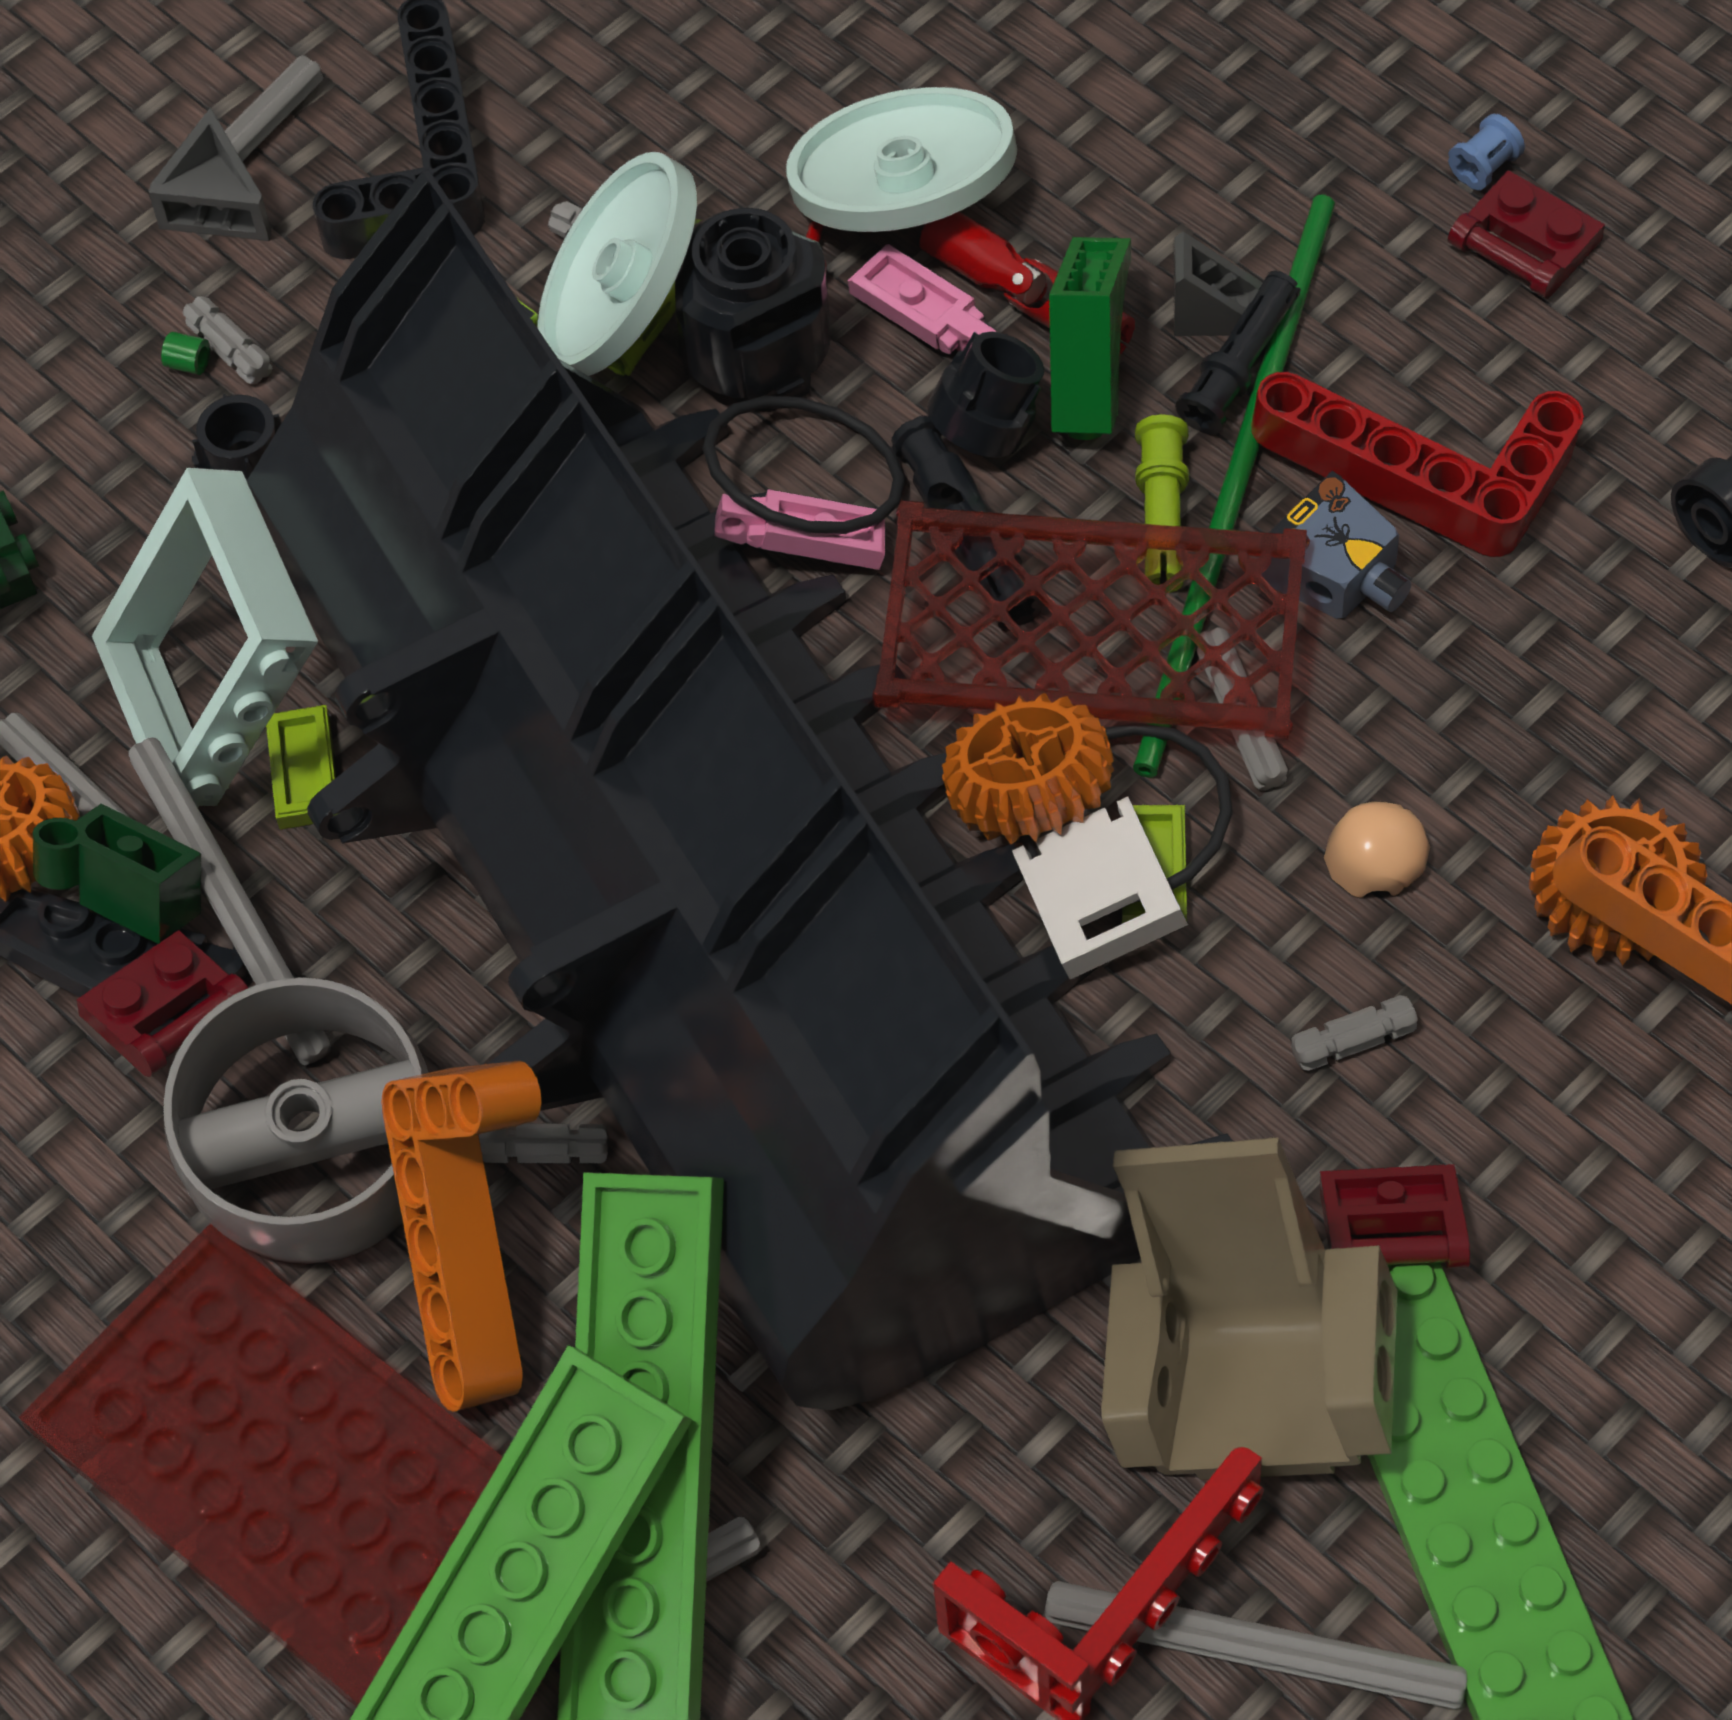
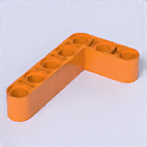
M1598 826L1587 831L1555 860L1553 867L1554 883L1559 892L1569 901L1732 1004V903L1621 831L1609 826ZM1588 859H1591L1597 865L1600 873L1591 867ZM1643 894L1652 900L1655 908L1646 901ZM1699 930L1706 934L1710 944L1702 937Z
M511 1061L448 1068L390 1081L385 1085L382 1092V1113L436 1394L445 1408L452 1412L516 1395L522 1386V1365L479 1134L535 1121L541 1109V1090L537 1077L532 1068L525 1062Z

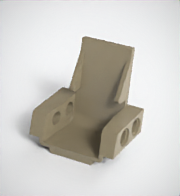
M1278 1137L1114 1151L1113 1168L1124 1189L1142 1262L1112 1265L1101 1415L1103 1425L1121 1468L1155 1466L1162 1474H1196L1200 1480H1209L1232 1450L1238 1447H1246L1262 1457L1261 1477L1334 1473L1335 1466L1360 1464V1455L1391 1454L1397 1289L1380 1246L1324 1249Z

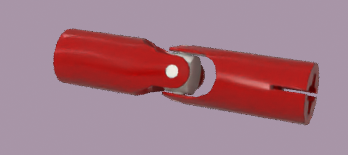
M961 212L925 224L920 237V248L977 285L1003 291V295L1011 305L1050 329L1049 299L1039 308H1030L1027 305L1037 302L1045 296L1047 282L1044 273L1050 277L1054 284L1058 271L1036 259H1023L1007 240ZM1123 312L1121 340L1129 344L1135 329V320ZM1120 343V355L1127 347Z

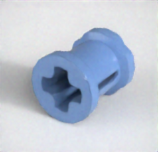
M1499 114L1487 116L1481 122L1480 131L1467 143L1459 142L1448 152V163L1452 172L1461 182L1474 190H1482L1492 181V173L1504 162L1514 161L1519 158L1525 149L1524 139L1520 131L1510 120Z

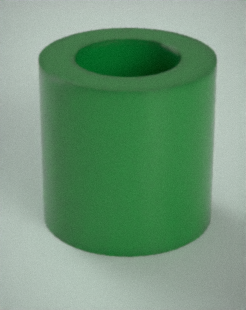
M171 331L166 336L162 346V365L167 368L201 375L208 365L210 343L207 339Z

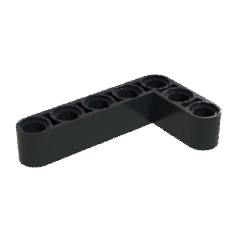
M406 0L398 9L397 16L423 167L337 182L327 185L318 191L313 199L312 207L322 246L331 257L337 259L356 258L421 172L429 169L473 235L479 232L485 223V211L448 10L442 0Z

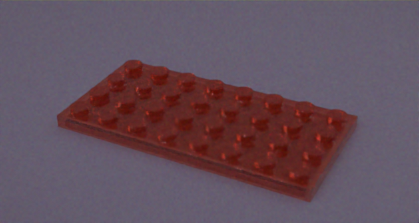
M209 1224L19 1416L25 1429L355 1707H358L503 1456L251 1255L218 1231L212 1224Z

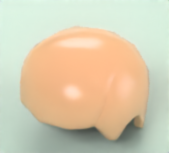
M1368 802L1351 808L1338 822L1328 838L1324 860L1331 878L1351 895L1363 898L1372 891H1388L1391 896H1396L1404 887L1407 888L1425 871L1430 844L1423 824L1410 810L1403 809L1399 804Z

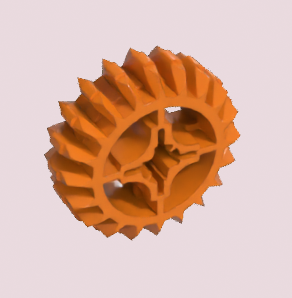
M1044 692L1035 701L1026 702L1019 695L1015 704L1005 707L995 702L994 712L988 715L973 714V727L956 729L957 741L945 747L947 757L945 759L946 762L942 764L944 772L942 779L950 806L956 811L958 818H961L966 823L969 831L980 830L987 840L995 839L1002 834L1010 844H1013L1021 835H1030L1037 842L1040 834L1049 830H1054L1061 835L1063 824L1069 821L1083 823L1085 809L1101 807L1100 795L1111 789L1110 779L1111 773L1114 771L1112 764L1114 756L1104 726H1101L1099 718L1094 717L1086 705L1074 706L1068 696L1051 702Z
M7 755L0 759V897L5 902L8 901L11 893L20 889L31 893V884L36 881L33 876L32 834L33 829L38 823L52 818H67L77 821L80 816L70 787L67 783L63 782L61 775L53 772L48 763L35 765L30 757L22 758L15 764Z
M1614 795L1606 801L1605 809L1599 810L1588 799L1581 805L1579 815L1565 809L1558 818L1557 827L1547 826V829L1542 833L1540 846H1537V849L1533 851L1531 860L1533 872L1530 874L1529 889L1531 890V895L1536 896L1534 908L1537 912V917H1549L1548 929L1550 930V936L1569 933L1567 944L1570 951L1573 952L1583 944L1591 946L1595 962L1604 956L1605 951L1616 952V956L1623 966L1630 959L1632 950H1636L1649 961L1654 954L1572 903L1559 892L1553 878L1554 863L1561 853L1587 831L1598 826H1609L1621 831L1705 885L1707 871L1705 869L1706 865L1699 863L1701 856L1699 843L1685 842L1687 837L1685 823L1667 827L1665 809L1662 808L1653 815L1643 813V805L1640 798L1631 805L1630 809L1620 808ZM1588 859L1591 867L1600 873L1597 865L1591 859ZM1643 894L1646 901L1655 908L1652 900Z

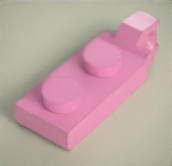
M889 244L885 245L848 280L849 293L935 349L940 348L944 353L951 354L955 349L963 351L974 332L977 334L996 332L995 329L984 323V315L975 307L973 297Z
M767 489L765 497H751L774 511L808 521L845 522L872 514L877 510ZM722 494L715 515L714 536L738 544L747 542V544L755 548L761 547V549L877 570H880L885 556V519L878 525L847 534L805 533L768 522L735 503L727 494Z

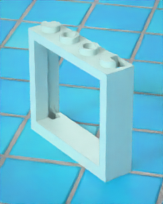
M186 468L92 634L136 744L152 737L160 741L197 807L217 806L318 643V639L243 472ZM211 556H213L248 639L192 729L158 647ZM286 647H296L293 653L286 652L285 650Z

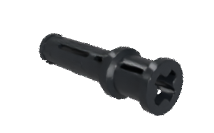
M1280 271L1269 272L1224 345L1218 352H1213L1203 359L1200 364V377L1191 391L1181 394L1175 404L1177 414L1190 427L1206 434H1218L1222 431L1226 424L1225 413L1236 396L1244 395L1250 387V370L1260 353L1263 352L1283 317L1301 293V289L1296 287L1298 283L1291 276Z

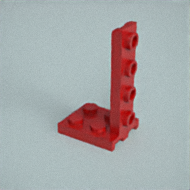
M1238 1447L1230 1452L1073 1651L1061 1643L1064 1640L1063 1635L1045 1617L1033 1611H1030L1027 1616L1023 1615L1004 1601L1006 1598L1004 1590L992 1578L977 1569H973L968 1574L951 1561L933 1582L938 1631L1056 1720H1084L1091 1711L1090 1699L1105 1681L1110 1686H1114L1129 1669L1137 1653L1132 1646L1145 1629L1149 1627L1157 1631L1168 1620L1180 1598L1175 1591L1190 1572L1199 1577L1212 1564L1222 1546V1541L1218 1537L1231 1520L1234 1519L1242 1523L1253 1512L1264 1493V1488L1260 1486L1262 1457L1246 1447Z

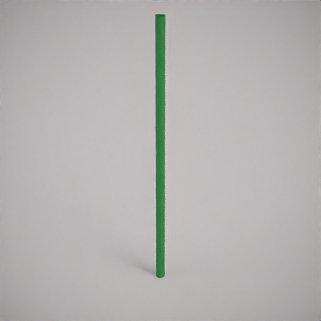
M1317 195L1313 198L1289 276L1298 283L1296 287L1301 289V293L1283 317L1279 327L1266 346L1147 721L1149 725L1172 728L1198 645L1197 637L1201 634L1260 447L1251 429L1257 391L1261 381L1268 375L1284 371L1335 208V202L1329 196ZM1143 736L1133 765L1134 772L1142 777H1155L1158 773L1168 740Z

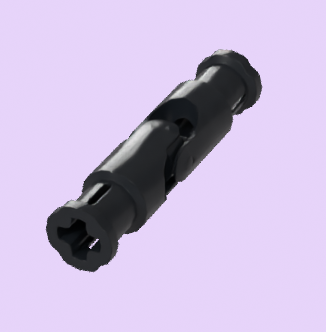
M922 415L905 422L895 431L891 438L893 443L892 449L897 457L906 459L914 473L912 482L944 536L951 542L953 551L975 588L985 591L994 606V620L998 627L1002 629H1015L1029 623L1044 608V595L1040 588L1029 584L1021 570L1023 561L1003 528L999 527L992 516L991 508L958 454L949 452L941 438L942 434L933 425L929 415Z

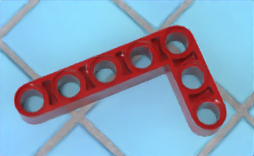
M1276 372L1268 375L1259 385L1251 429L1254 438L1263 447L1324 477L1331 471H1334L1360 495L1480 554L1490 557H1502L1511 553L1518 546L1569 463L1584 414L1579 402L1567 393L1547 391L1538 395L1531 402L1492 467L1488 468L1299 375L1289 372ZM1493 516L1502 517L1503 519H1498Z

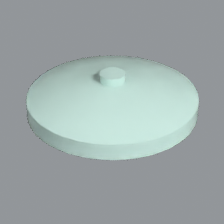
M914 88L871 97L847 106L826 117L806 132L796 143L787 160L786 173L795 205L811 220L824 226L846 231H892L915 227L945 218L971 206L988 195L1005 179L1012 169L1017 156V145L1012 120L1008 112L993 99L976 92L957 88Z
M659 152L644 153L625 163L600 186L585 205L569 230L554 260L543 291L537 328L557 358L587 376L596 374L611 365L633 345L658 312L678 275L691 240L697 208V192L694 178L690 171L682 164Z

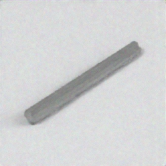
M152 737L132 746L128 753L130 762L173 839L201 853V888L255 984L259 985L269 981L294 978L160 741ZM322 1030L303 1031L285 1035L298 1061L303 1065L313 1064L331 1052L330 1041Z
M1061 1581L1053 1582L1045 1605L1046 1619L1054 1624L1089 1631L1117 1596V1593ZM1179 1606L1175 1607L1168 1620L1160 1629L1154 1631L1147 1627L1137 1639V1641L1452 1709L1461 1706L1467 1684V1671L1461 1666Z

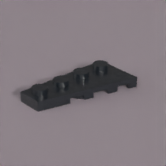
M24 889L11 893L7 902L0 897V956L78 997H81L157 945V943L102 915L90 913L89 908L77 901L31 890L30 893ZM184 929L180 930L227 974H236L243 981L248 978L250 973L235 947L228 949L209 944L204 934ZM206 993L149 1034L154 1035L210 995Z

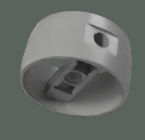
M286 978L247 988L221 1002L207 1013L185 1038L174 1058L164 1094V1130L173 1166L194 1204L209 1223L229 1239L258 1255L273 1260L302 1264L324 1263L355 1255L377 1244L403 1223L392 1164L373 1185L350 1201L335 1208L305 1216L281 1217L254 1213L225 1201L213 1193L211 1189L388 1143L381 1103L383 1089L390 1081L429 1073L425 1060L409 1032L390 1012L366 994L349 986L317 978ZM316 1030L347 1033L378 1045L399 1061L319 1083L307 1079L290 1080L279 1085L269 1096L201 1113L212 1089L235 1062L256 1047L288 1034ZM303 1111L319 1113L317 1122L311 1128L298 1132L288 1129L290 1120L296 1114Z

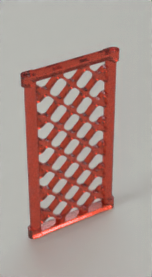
M900 501L896 511L898 532L880 670L877 673L876 688L872 694L875 707L899 709L900 704L994 711L995 702L1005 707L1015 704L1019 695L1028 702L1035 701L1045 692L1051 703L1061 697L1068 696L1074 706L1086 705L1094 717L1104 720L1265 732V738L1289 739V734L1293 731V723L1290 720V700L1302 568L1305 563L1306 549L1310 545L1307 530L1284 528L1283 534L924 508V502ZM913 532L930 533L931 542L936 547V550L919 564L909 566ZM964 535L991 537L992 546L997 555L978 570L970 571L955 557L953 551L961 545ZM1025 540L1052 542L1053 550L1059 559L1042 573L1034 576L1028 574L1015 560L1014 556L1023 548ZM1087 544L1114 546V553L1121 563L1102 579L1093 580L1075 561L1085 552ZM1148 549L1176 551L1177 561L1183 568L1165 583L1156 585L1144 575L1137 565L1146 557ZM1210 553L1238 555V563L1245 573L1227 588L1216 589L1199 570L1207 563ZM1272 558L1290 559L1286 594L1276 592L1261 575L1270 566ZM947 561L963 577V581L945 595L937 597L930 593L919 580V577L936 563ZM1006 565L1013 569L1025 585L1006 600L996 601L982 587L980 582L998 567ZM1069 570L1074 573L1087 589L1069 604L1059 606L1041 587L1060 571ZM1128 574L1134 576L1149 594L1129 610L1123 611L1118 609L1103 591L1120 577ZM1187 579L1195 580L1211 597L1206 604L1191 615L1181 614L1165 597L1168 592ZM1248 584L1259 586L1273 602L1272 606L1252 620L1242 618L1227 601ZM907 586H911L929 603V606L912 620L901 622L905 590ZM974 591L991 610L973 625L962 627L948 613L946 607L965 592ZM1036 596L1052 612V616L1033 631L1025 632L1020 629L1007 613L1026 597ZM1096 600L1114 617V621L1095 636L1088 637L1076 627L1069 617L1087 602ZM1152 605L1161 606L1177 623L1173 629L1157 641L1145 639L1131 623L1135 617ZM1213 610L1224 611L1239 627L1238 632L1219 646L1209 645L1194 629V625ZM1278 614L1285 615L1281 651L1271 649L1256 632L1259 627ZM940 617L956 633V637L937 652L928 653L911 634L930 618ZM1000 621L1018 638V642L999 657L991 658L982 651L973 638L993 622ZM1063 626L1080 643V647L1062 661L1054 663L1049 661L1038 649L1035 642L1054 627ZM1118 631L1127 632L1143 649L1139 655L1123 667L1112 666L1097 650L1101 643ZM1185 635L1196 643L1205 653V656L1187 671L1177 672L1159 652L1179 636ZM1249 640L1267 657L1268 661L1251 675L1240 677L1222 659V656L1241 641ZM901 642L908 644L922 660L921 664L913 670L910 679L894 678L898 644ZM966 647L974 653L983 663L984 667L975 675L972 684L945 682L944 673L939 667V663L958 648ZM1029 652L1046 669V672L1037 680L1035 689L1007 687V681L1001 672V668L1020 653ZM1083 657H1091L1109 676L1100 684L1097 694L1069 692V684L1063 673ZM1151 661L1160 667L1170 678L1171 682L1162 690L1160 699L1133 697L1131 687L1125 678L1143 663ZM1214 666L1220 669L1234 687L1225 695L1223 703L1197 702L1188 682L1207 667ZM1272 671L1280 672L1277 708L1258 706L1257 697L1250 688ZM926 678H931V679H933L934 681H927V680H924V679H926ZM988 683H993V684H995L996 686L986 685V684H988ZM1049 688H1056V689H1058L1059 691H1056V690H1048V689H1049ZM1111 693H1119L1120 695H1110V694H1111ZM1174 698H1181V699H1183V700H1172V699H1174ZM1241 702L1246 705H1236V703Z

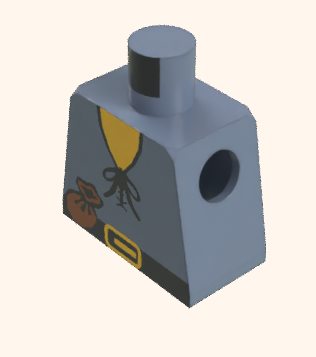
M1331 471L1258 543L1257 580L1336 619L1347 617L1366 597L1387 611L1393 612L1406 599L1412 585L1411 581L1393 570L1397 561L1399 534L1396 528L1334 471Z

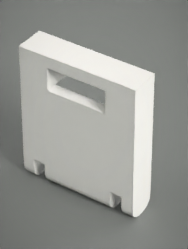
M1129 797L1117 801L1121 817L1114 821H1111L1104 807L1085 816L1083 823L1072 822L1062 827L1061 835L1053 831L1038 838L1036 843L1041 855L1033 859L1024 845L1012 850L1069 979H1073L1188 925ZM1137 900L1141 901L1146 913L1089 940L1087 939L1082 926Z

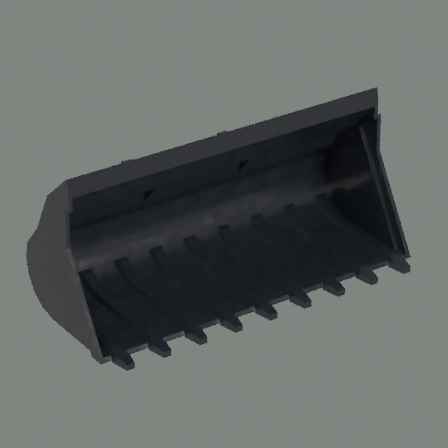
M429 169L421 172L332 288L293 405L247 480L305 613L345 677L335 691V702L350 725L362 729L366 736L379 743L320 790L311 799L307 814L322 838L329 840L340 839L342 844L422 830L439 829L520 961L509 976L508 984L524 1010L534 1012L545 1018L488 1064L522 1061L530 1066L537 1077L541 1090L540 1111L604 1097L651 1175L724 1178L719 1286L783 1390L797 1407L834 1410L876 1400L938 1371L1112 1274V1265L1130 1264L1140 1259L1124 1189L1113 1168L1114 1151L1155 1148L1123 1101L1170 1063L1171 1052L1157 1033L1119 1043L1093 1055L1086 1049L1055 1002L1098 967L1073 979H1069L1053 945L1023 958L989 909L990 905L1024 879L1012 850L1024 844L1018 842L987 850L957 862L924 815L947 797L942 779L944 773L942 764L946 762V753L922 758L893 770L862 725L864 721L907 689V678L895 661L858 669L831 681L802 639L801 635L846 602L845 590L836 577L832 574L798 582L771 594L742 552L749 544L747 542L738 544L714 536L715 515L718 507L712 509L684 467L704 453L702 447L710 422L720 415L718 410L714 408L682 415L655 427L642 407L557 358ZM728 424L720 429L716 444L729 435ZM767 492L750 495L749 497H765ZM1227 1133L1188 1145L1233 1140Z

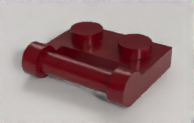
M1508 170L1469 213L1465 212L1457 218L1449 232L1448 243L1463 252L1470 248L1530 282V290L1547 299L1556 292L1601 242L1605 224ZM1487 229L1490 230L1491 232H1493V233L1497 234L1498 236L1504 238L1505 240H1507V241L1513 243L1514 245L1520 247L1521 249L1527 251L1528 253H1530V254L1536 256L1537 258L1543 260L1544 262L1542 263L1541 261L1535 259L1534 257L1528 255L1527 253H1525V252L1521 251L1520 249H1518V248L1512 246L1511 244L1505 242L1504 240L1498 238L1497 236H1495V235L1489 233V232L1486 231V230H1487Z
M178 930L86 992L76 1001L79 1016L139 1072L150 1077L167 1065L166 1057L181 1047L185 1038L207 1013L234 994L247 989L248 986L236 974H227ZM206 993L210 995L154 1035H148Z
M1454 1164L1320 1171V1197L1328 1249L1380 1246L1387 1265L1446 1262L1448 1269L1469 1268V1237ZM1440 1230L1443 1235L1351 1239V1235L1359 1236L1365 1234L1431 1232Z

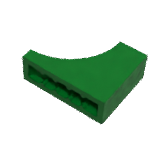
M1072 237L1049 294L1052 432H1064L1069 437L1078 440L1096 439L1103 434L1112 433L1118 415L1121 325L1126 281L1131 263V238Z

